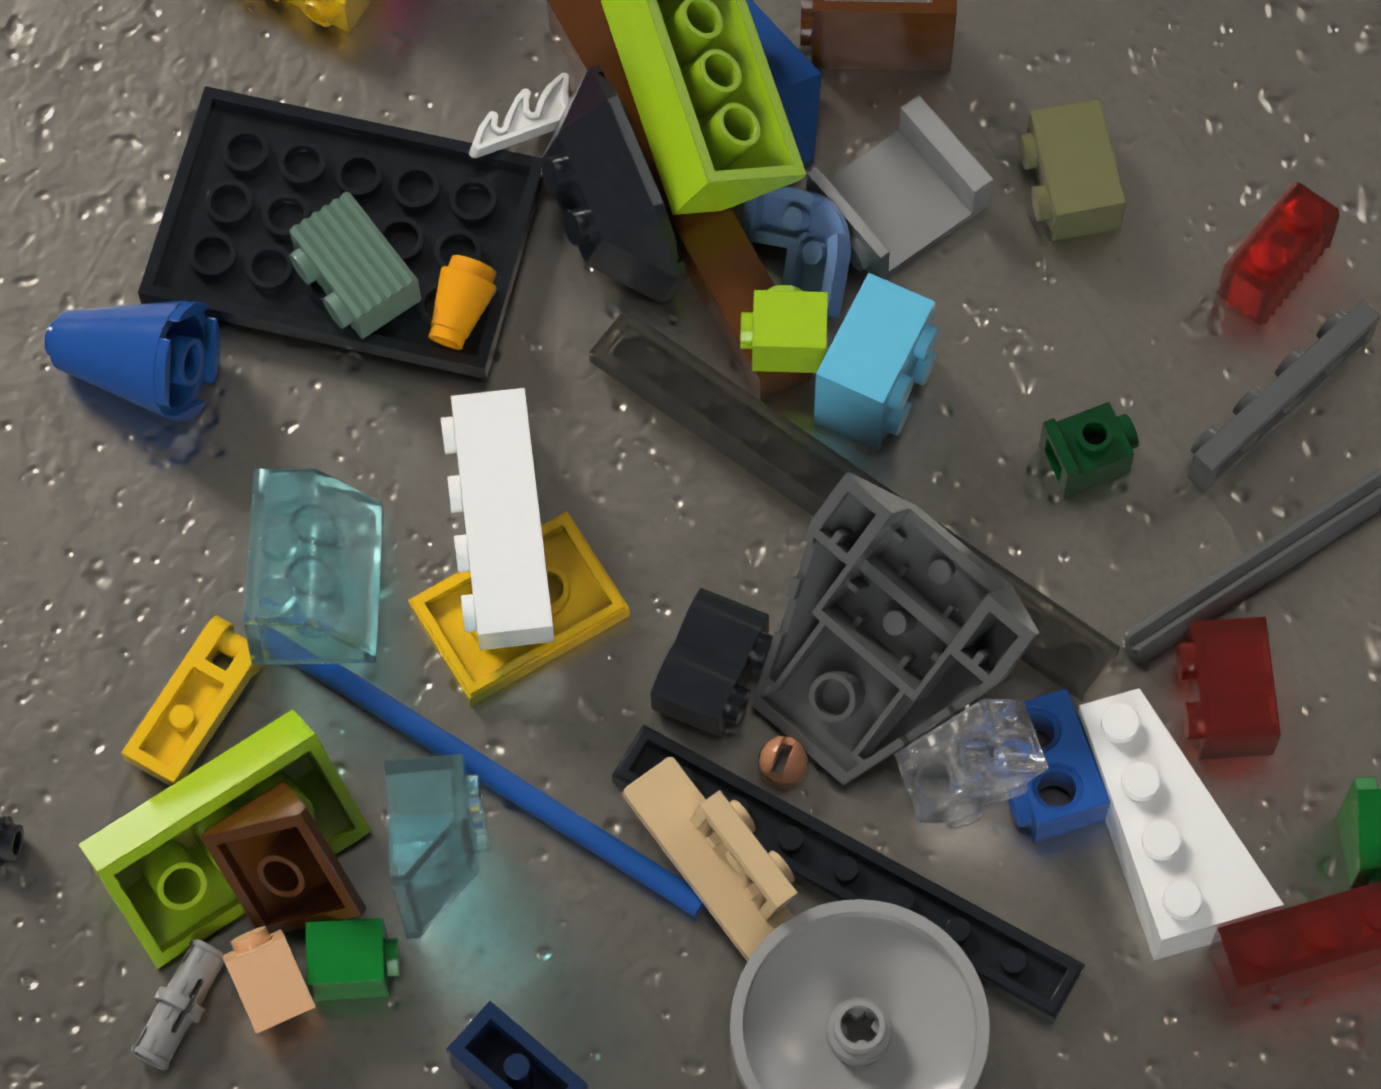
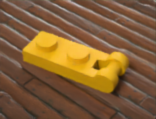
M218 615L214 616L205 626L121 752L124 760L169 786L186 777L251 677L255 676L265 664L270 653V645L255 636H251L249 639L244 638L234 632V625ZM221 653L233 659L226 671L212 663L214 658Z

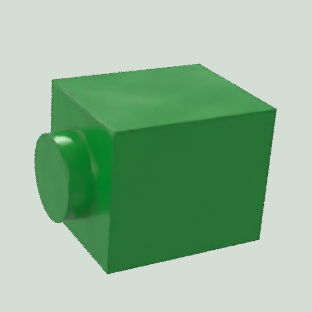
M383 918L305 922L307 987L313 1001L390 997L389 977L400 976L401 971L400 946L398 938H388Z

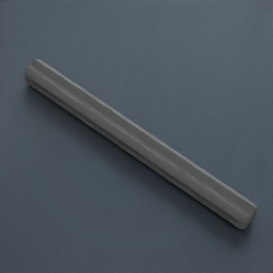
M1381 468L1126 631L1123 643L1131 657L1138 663H1145L1380 511Z

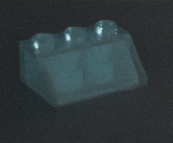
M316 468L254 469L244 628L252 665L377 662L383 505L381 501Z
M463 754L384 760L391 888L407 939L421 938L479 873L478 852L490 850L487 813L484 810L483 794L480 792L479 775H467Z

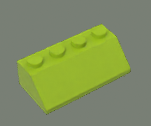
M601 0L673 215L723 211L800 181L807 175L746 0Z
M293 709L78 844L157 969L188 950L191 939L202 941L246 913L200 838L206 829L283 781L307 807L335 855L372 832L317 735Z

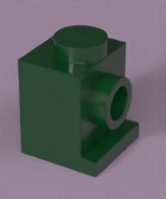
M1110 402L1057 422L1055 418L1043 422L1039 448L1063 498L1129 473L1134 457L1132 449L1139 447L1138 435L1132 420L1126 413L1116 416ZM1099 435L1102 443L1093 445L1086 440Z

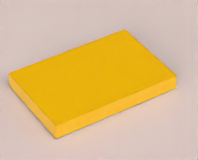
M568 511L541 525L554 642L480 650L477 631L465 633L461 595L473 594L471 571L457 572L408 600L410 609L470 706L630 616V608Z

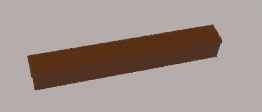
M547 0L549 27L579 81H581L588 68L600 65L605 78L609 80L619 96L664 202L676 237L679 258L683 259L692 284L758 402L763 404L768 401L769 397L811 378L812 373L752 371V349H740L741 312H753L754 290H768L775 286L731 208L715 212L672 214L601 0Z

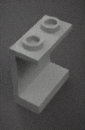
M919 95L901 107L898 131L828 179L817 166L807 172L806 190L827 197L843 214L850 233V263L859 271L866 269L869 273L886 279L988 208L991 202L993 178Z

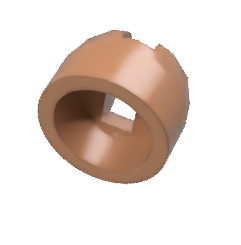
M778 736L769 740L761 748L758 756V771L760 777L768 786L777 790H789L798 786L804 780L808 770V756L805 748L798 741L791 737ZM789 749L791 752L788 755L783 774L774 772L773 768L780 750Z

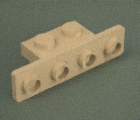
M667 757L624 789L622 795L625 801L745 960L748 961L756 948L772 931L793 917L787 905L798 892L792 886L795 879L788 864L775 851L767 853L753 834L756 831L753 819L738 801L732 800L729 802L720 790L708 799H705L673 757Z

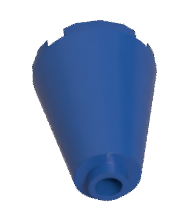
M185 300L66 310L55 321L50 323L45 334L44 343L45 350L56 369L167 419L190 421L203 410L207 402L206 400L197 399L204 382L214 384L217 377L221 351L220 330L216 318L206 317L204 310L210 308L206 303Z

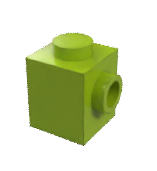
M777 285L768 290H754L753 312H741L740 349H752V371L816 373L826 355L828 292L802 291L800 288L791 285Z

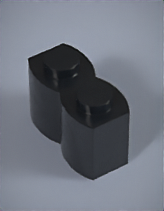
M700 588L686 613L677 638L670 648L650 693L652 710L719 737L722 735L728 722L738 724L746 710L751 695V690L745 688L744 684L753 668L762 671L773 635L768 634L769 614Z

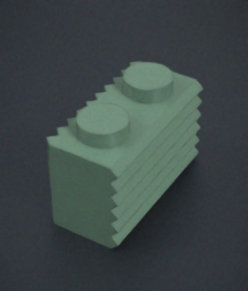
M344 192L340 198L333 199L330 205H324L320 211L313 212L310 218H304L300 224L293 225L290 229L294 252L289 254L292 265L306 284L310 285L317 281L327 294L323 298V303L340 328L344 329L351 325L356 330L358 336L364 339L422 300L418 279L350 192Z

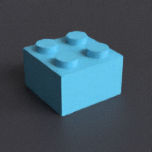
M868 273L816 372L814 423L877 451H880L888 433L895 436L899 435L911 410L912 403L907 401L913 384L917 383L923 386L926 383L937 358V352L932 351L940 332V327L933 325L935 301Z

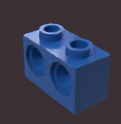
M1067 688L995 710L992 733L986 735L988 750L997 770L1006 768L1014 788V790L1007 792L1013 818L1019 828L1028 825L1034 844L1105 821L1110 806V799ZM1025 730H1038L1047 736L1050 744L1042 749H1030L1024 746L1017 736ZM1048 786H1058L1069 793L1072 801L1060 807L1051 806L1042 800L1039 791Z

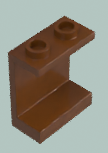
M801 0L800 46H812L811 63L816 68L951 71L957 0H929V3Z

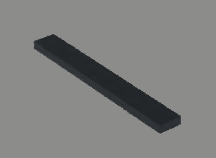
M644 724L641 726L612 774L613 783L625 789L629 784L664 759L673 757L705 799H708L720 790L729 802L736 800L747 810L756 827V831L753 832L754 836L767 853L775 851L784 859L794 875L795 883L829 902L856 899L875 900L895 904L924 916L944 930L962 948L973 964L982 986L1054 1024L1081 976L1085 964Z

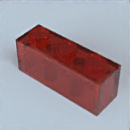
M1381 881L1217 928L1209 951L1229 1008L1380 965Z

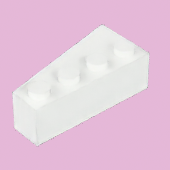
M525 388L451 396L453 416L442 417L441 426L445 454L457 453L459 475L447 476L451 513L464 512L466 534L454 536L458 573L471 571L473 594L461 595L465 633L477 631L480 650L554 642Z
M1140 688L1079 705L1077 716L1110 799L1105 822L1153 960L1274 926L1284 904Z

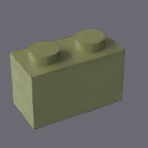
M1100 98L1030 110L1027 133L1019 135V149L1024 169L1034 168L1038 185L1032 187L1034 213L1038 222L1047 221L1051 242L1120 230L1126 200Z

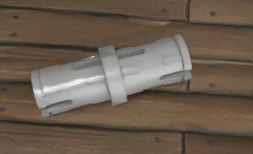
M191 939L189 948L168 986L159 987L155 994L154 1000L158 1004L136 1044L132 1046L131 1054L152 1067L167 1071L170 1066L169 1062L191 1022L198 1023L205 1012L201 1004L220 969L225 964L222 956L224 955L223 952L206 942Z

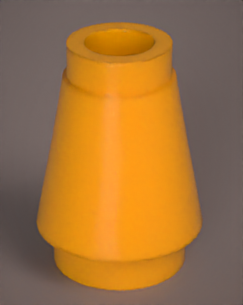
M453 255L449 265L441 267L431 321L432 327L428 335L431 340L452 349L461 350L463 348L465 340L469 337L497 291V287L493 284L497 272L492 267L461 255Z

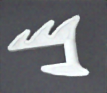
M561 73L546 86L536 104L534 112L529 110L531 91L526 88L522 89L512 103L501 128L497 126L498 114L494 111L489 112L477 130L469 155L472 158H478L555 131L570 99L569 74Z

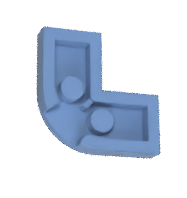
M782 187L746 201L741 226L750 242L787 248L781 285L795 286L802 291L828 292L827 317L840 318L850 262L851 240L846 220L839 208L830 199L819 193L789 187Z

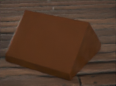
M283 781L206 829L200 837L255 928L266 926L269 934L280 929L285 933L306 928L305 922L337 921L360 917L367 909L309 810Z

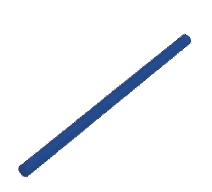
M268 621L261 628L257 638L268 643L270 650L692 916L697 917L703 910L705 905L690 885L680 877L274 622Z

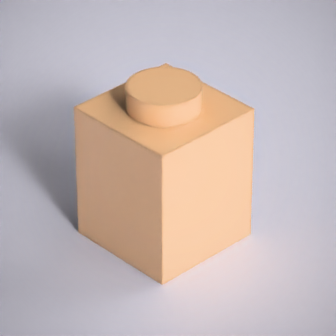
M262 926L246 932L230 942L234 950L222 956L256 1034L316 1007L281 929L269 934L266 926Z

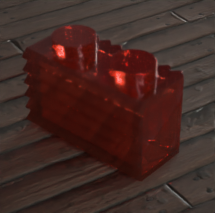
M1293 181L1224 264L1223 274L1220 276L1221 280L1218 285L1219 289L1216 293L1221 299L1257 324H1267L1269 317L1275 315L1276 308L1281 307L1283 300L1289 297L1290 291L1296 289L1297 282H1301L1304 274L1309 273L1311 265H1316L1318 257L1323 256L1325 248H1330L1340 217L1339 209L1302 183Z

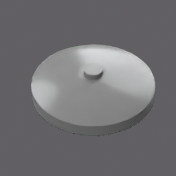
M856 899L825 903L803 911L782 923L760 943L748 959L739 977L731 1005V1050L733 1061L744 1089H976L986 1062L989 1047L990 1019L986 995L973 964L962 948L944 930L924 916L895 904L875 900Z

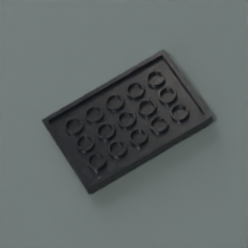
M205 86L138 291L142 304L185 300L203 302L210 307L204 310L206 317L216 318L220 321L486 379L543 183V177L541 176L542 158L502 149L478 158H472L469 155L472 146L470 142ZM344 192H350L416 276L422 299L364 339L358 336L356 330L351 325L344 329L337 325L323 303V298L327 294L317 281L310 285L306 284L295 270L289 258V254L294 252L290 229L293 225L300 224L304 218H310L313 212L320 211L324 205H330L333 199L340 198ZM453 255H461L478 260L492 267L497 272L493 283L497 287V291L469 337L465 340L461 350L443 346L428 337L432 327L431 321L441 267L449 265Z

